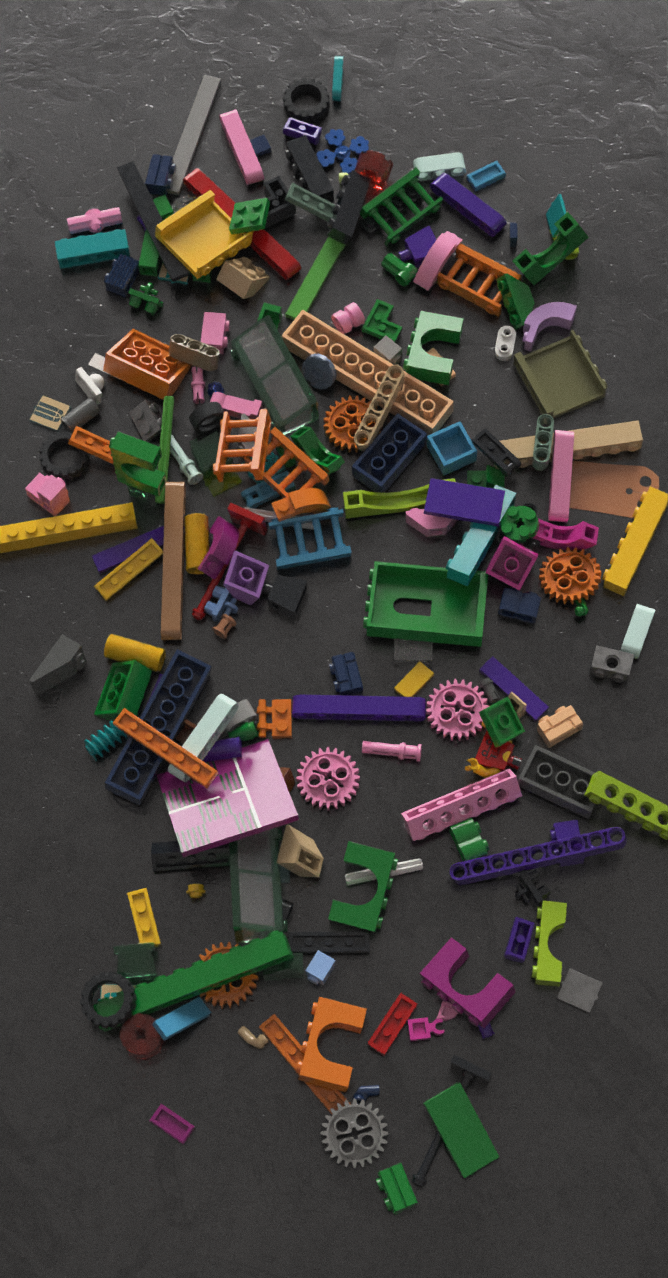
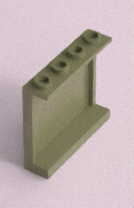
M571 330L569 337L523 356L521 352L514 354L513 364L541 414H549L554 419L599 400L606 395L607 383L599 376L598 367L591 362L588 350L583 348L582 340L579 335L575 334L574 330Z

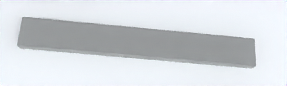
M208 75L203 76L173 157L177 169L176 174H172L173 186L172 189L168 190L169 194L180 195L184 184L183 178L187 176L221 84V78Z

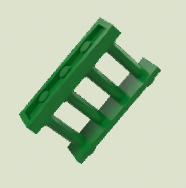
M416 167L364 205L360 211L363 219L368 216L373 217L388 235L384 243L386 246L390 243L395 244L398 242L402 234L430 213L435 214L441 209L440 205L443 198L440 197L434 201L418 183V177L421 172ZM408 186L413 187L428 204V207L420 211L405 193V188ZM393 197H400L415 216L407 221L392 204L391 199ZM381 206L386 207L402 225L396 231H393L378 213V209Z

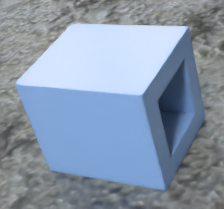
M318 950L305 970L306 976H308L307 979L313 984L318 985L320 983L324 985L336 966V961Z

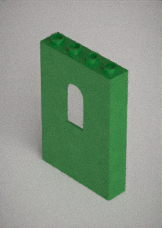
M375 561L374 569L370 568L369 580H372V585L368 584L367 596H370V601L366 600L365 612H368V617H364L363 628H367L366 636L481 647L488 574L484 571H476L469 585L465 586L447 578L448 570L446 568ZM401 598L432 601L431 615L401 614L395 611L393 604Z

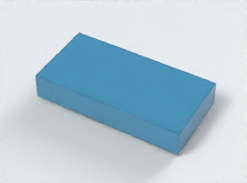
M495 161L468 174L466 179L476 192L506 177V173L498 161Z

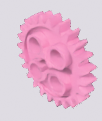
M454 679V684L447 680L445 687L440 683V690L434 688V695H429L430 701L426 703L428 707L426 714L430 715L427 721L432 722L431 728L437 727L436 733L443 732V738L450 735L451 741L454 739V736H457L459 741H461V736H465L468 740L470 733L475 737L476 730L481 732L483 721L478 712L489 706L485 705L488 699L482 698L484 692L478 693L479 686L471 688L472 682L465 685L463 679L458 684L457 680ZM451 696L455 700L452 702H448L445 700V698ZM471 700L474 704L468 706L464 702ZM444 714H448L451 716V718L448 720H444L443 718H441V716ZM462 718H468L470 722L464 724L460 720Z
M327 747L324 753L319 748V754L312 751V758L305 756L307 763L300 762V766L303 769H297V774L301 775L296 777V781L301 782L297 784V788L303 789L300 795H307L305 802L312 800V807L318 803L320 810L324 805H326L328 811L331 805L338 809V803L344 807V800L346 799L351 802L350 794L356 796L354 789L359 788L357 781H360V776L356 775L359 773V768H354L356 762H350V755L344 757V751L337 754V748L330 752L329 747ZM322 763L330 765L327 769L319 767ZM339 772L347 774L344 778H338L336 775ZM317 779L320 783L318 785H311L310 781ZM333 788L336 789L337 792L333 795H330L327 793V790Z

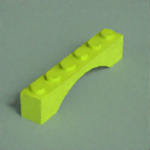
M455 478L446 479L445 481L455 482ZM429 484L401 492L378 493L364 490L343 492L345 517L347 519L404 512L413 508L424 509Z

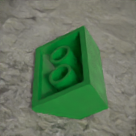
M136 660L112 663L94 715L115 721L125 708L138 716V710L144 699L146 687L150 682L152 670Z

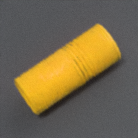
M189 514L184 518L186 571L190 574H204L198 567L209 551V519L205 514Z
M114 634L109 635L104 647V657L121 662L136 660L157 673L162 669L166 656V650L163 648L154 647Z

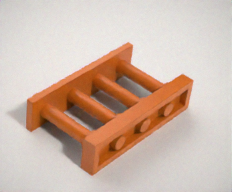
M459 243L456 247L457 261L447 275L438 273L437 284L442 289L449 290L485 309L489 314L499 317L502 306L499 303L503 298L501 291L496 294L493 300L485 297V292L494 279H498L506 273L521 281L522 275ZM463 263H467L473 266L462 284L453 280ZM482 271L488 274V277L479 290L476 292L468 288L477 273Z
M260 409L259 417L251 420L231 421L228 411L224 412L223 419L220 420L221 433L216 464H213V473L217 476L219 482H223L225 472L244 471L253 473L255 480H263L271 427V418L267 409ZM257 427V432H254V434L230 435L231 428ZM255 442L252 449L228 450L229 443ZM228 457H253L252 462L249 464L226 465Z
M276 427L270 431L272 439L268 444L266 457L279 446L285 451L264 472L263 480L282 498L289 496L284 489L302 471L307 470L312 475L300 489L312 488L316 483L319 484L320 482L325 486L330 481L329 475ZM248 456L244 457L245 464L252 462ZM294 458L298 462V466L278 485L271 477L289 459Z

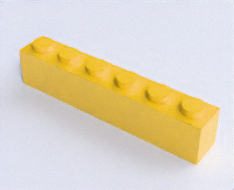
M651 486L648 492H643L640 499L642 504L640 508L636 507L632 516L634 518L633 523H628L625 530L627 535L625 539H620L617 546L619 551L617 554H613L609 563L612 566L610 570H605L602 577L604 588L622 596L625 595L668 506V494Z

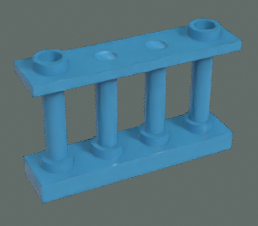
M338 507L330 508L324 513L286 519L281 522L277 518L272 519V522H269V530L275 529L280 552L279 559H276L277 570L350 557L351 548L343 544L338 517H343V509L339 510ZM331 519L336 545L334 549L327 550V547L324 546L320 521ZM310 522L313 523L317 544L316 552L312 553L306 551L301 524ZM294 526L299 550L296 556H290L287 553L283 527Z

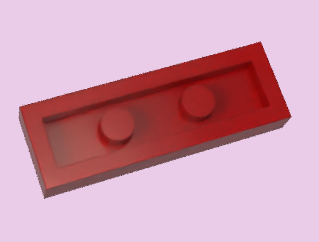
M400 993L367 1045L385 1056L418 1006V1003Z

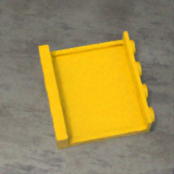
M211 190L156 225L155 237L197 279L203 275L206 276L213 268L221 266L226 259L234 257L238 251L249 247L252 243V231L247 234L230 233L231 218L214 202L215 194Z

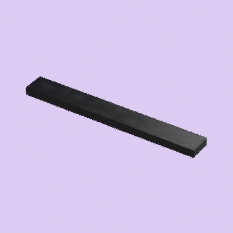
M134 161L117 167L119 175L172 282L189 276L187 268L155 237L156 225L163 220Z

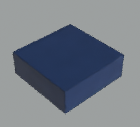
M265 135L250 140L256 157L271 152V146Z
M510 222L509 243L510 247H516L518 239L516 222Z

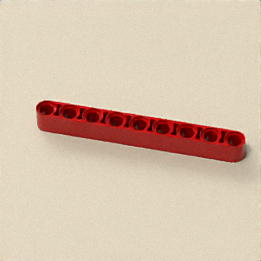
M196 168L183 178L185 186L197 198L211 190L215 194L214 202L232 218L235 202L200 169ZM264 229L252 231L250 247L285 280H289L301 270L300 263Z

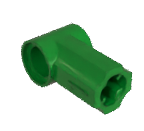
M392 253L387 254L381 262V266L394 275L396 281L404 287L415 278L418 272L411 263L405 264Z

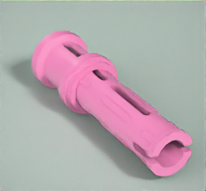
M363 741L362 753L396 756L400 760H404V758L416 759L417 762H420L422 744L414 746L406 745L404 742L398 745Z

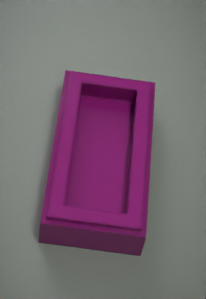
M160 1104L149 1120L153 1125L182 1145L185 1144L195 1129V1126L163 1104Z

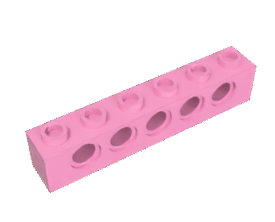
M509 768L401 814L409 836L413 841L422 840L432 833L441 832L445 828L468 818L477 817L485 811L494 810L504 803L513 802L521 797L522 794L517 777Z

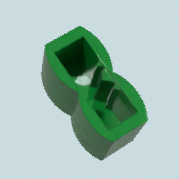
M470 818L450 826L451 837L462 861L488 855L489 845L485 839L482 840L479 834L481 833V828L478 822H474Z

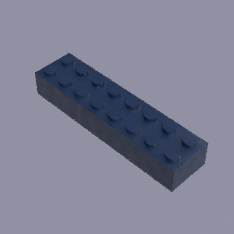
M177 649L140 719L175 742L184 725V719H187L211 674L212 666ZM129 737L105 781V789L140 806L164 759Z

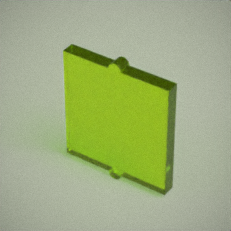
M229 458L226 459V465H232ZM213 465L200 471L203 474L204 484L209 488L213 497L242 483L237 472H225L223 482H219L217 476L213 473Z

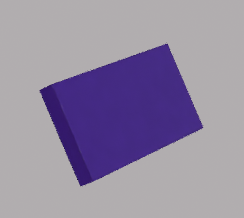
M431 478L424 514L499 527L505 490Z

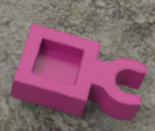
M428 1017L407 1020L410 1042L428 1040L431 1038L430 1033L437 1036L443 1035L444 1030H437L435 1027L437 1024H442L443 1019H435L432 1023L428 1022Z

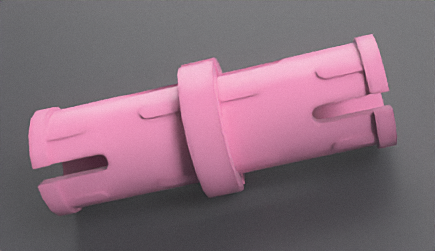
M195 366L192 368L193 381L191 382L193 403L199 404L200 400L202 404L205 402L203 369L197 367V372Z

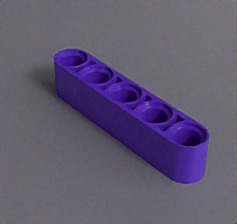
M441 173L430 184L433 193L438 197H442L447 204L491 237H495L507 225L505 218L448 174Z

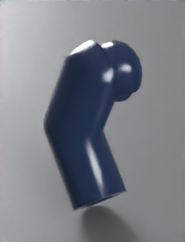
M379 1085L360 1086L354 1093L352 1101L355 1098L359 1105L361 1100L365 1102L369 1096H380Z

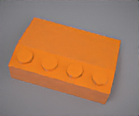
M132 329L106 353L103 371L164 400L165 396H172L192 365L169 355V345Z

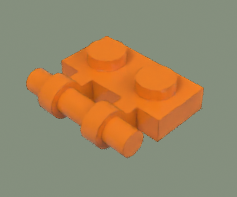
M265 699L258 700L257 714L259 715V723H257V731H259V738H266L267 731H272V739L292 738L291 699L272 700V707L266 706ZM266 715H272V723H266Z

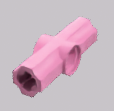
M117 207L104 211L91 209L85 215L68 218L67 222L70 234L84 231L97 233L102 231L104 227L122 223L120 209Z

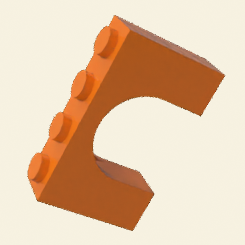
M319 997L318 1003H313L311 1014L314 1015L313 1022H308L306 1034L310 1035L308 1042H303L301 1053L305 1055L303 1061L298 1062L296 1073L300 1074L298 1080L347 1092L353 1067L325 1059L318 1050L317 1039L324 1031L332 1028L361 1034L367 1011L366 1008Z

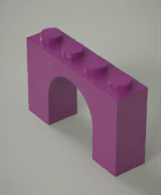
M451 937L420 972L423 980L422 984L427 989H434L438 992L437 996L444 1002L448 1000L452 1003V1007L459 1014H466L468 1020L473 1025H480L484 1029L514 995V985L497 973L481 992L474 995L457 993L451 987L452 978L455 972L469 958V954L465 947Z

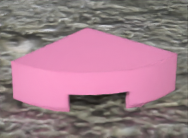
M442 1001L436 1019L449 1021L459 1013L454 1010L452 1003Z

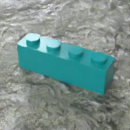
M125 229L55 241L60 269L114 260L115 258L118 259L120 254L130 257Z

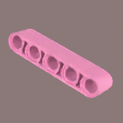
M237 110L219 115L221 125L246 184L250 185L263 181L264 174Z
M554 431L548 521L568 522L574 432Z

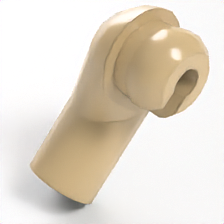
M245 1026L238 1030V1034L254 1047L264 1048V1045L268 1043V1039L263 1034L256 1038Z

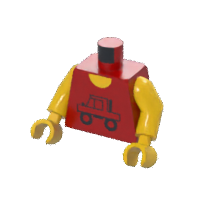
M486 731L476 757L466 760L470 762L471 766H465V770H473L474 773L481 777L488 778L505 771L507 766L518 770L522 759L512 755L514 751L512 740L499 747H495L488 731Z

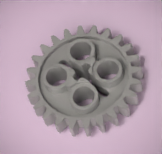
M353 1098L352 1104H349L346 1099L344 1102L345 1106L343 1107L337 1103V1111L330 1108L332 1116L325 1115L329 1121L328 1123L321 1124L326 1127L325 1131L320 1132V1134L326 1135L322 1143H328L325 1151H333L330 1158L338 1156V1164L344 1160L345 1167L348 1166L349 1162H352L353 1168H356L357 1162H360L361 1166L364 1167V1160L371 1164L372 1156L379 1158L376 1153L377 1150L384 1151L380 1145L381 1143H387L383 1136L388 1135V1132L382 1129L387 1126V1123L380 1122L384 1115L377 1116L376 1114L379 1109L376 1108L372 1111V1103L365 1107L364 1100H361L358 1105L355 1098ZM360 1114L367 1116V1123L364 1126H359L356 1123V1118ZM339 1120H345L347 1122V1129L338 1131L336 1123ZM353 1127L356 1130L372 1127L371 1131L357 1134L356 1139L353 1136H347L342 1139L336 1138L338 1135L351 1133ZM371 1135L373 1138L372 1144L367 1147L363 1146L361 1141L363 1136ZM346 1140L351 1141L353 1144L349 1152H344L341 1149L342 1143Z

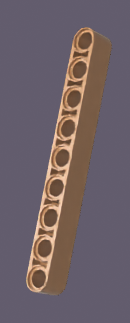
M166 482L161 609L162 640L182 639L185 482Z

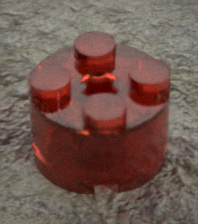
M367 150L364 154L363 152L360 153L354 171L370 178L369 185L380 191L387 185L393 168V162L391 160L387 161L382 153Z
M137 1013L130 1017V1019L128 1018L121 1028V1042L126 1052L135 1059L154 1057L163 1045L162 1037L152 1025L155 1019L149 1015ZM145 1034L146 1038L139 1039L138 1036Z

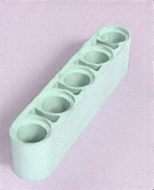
M219 694L182 747L203 761L236 714L239 703L224 694ZM169 765L168 772L183 782H187L190 779L189 776L173 765Z

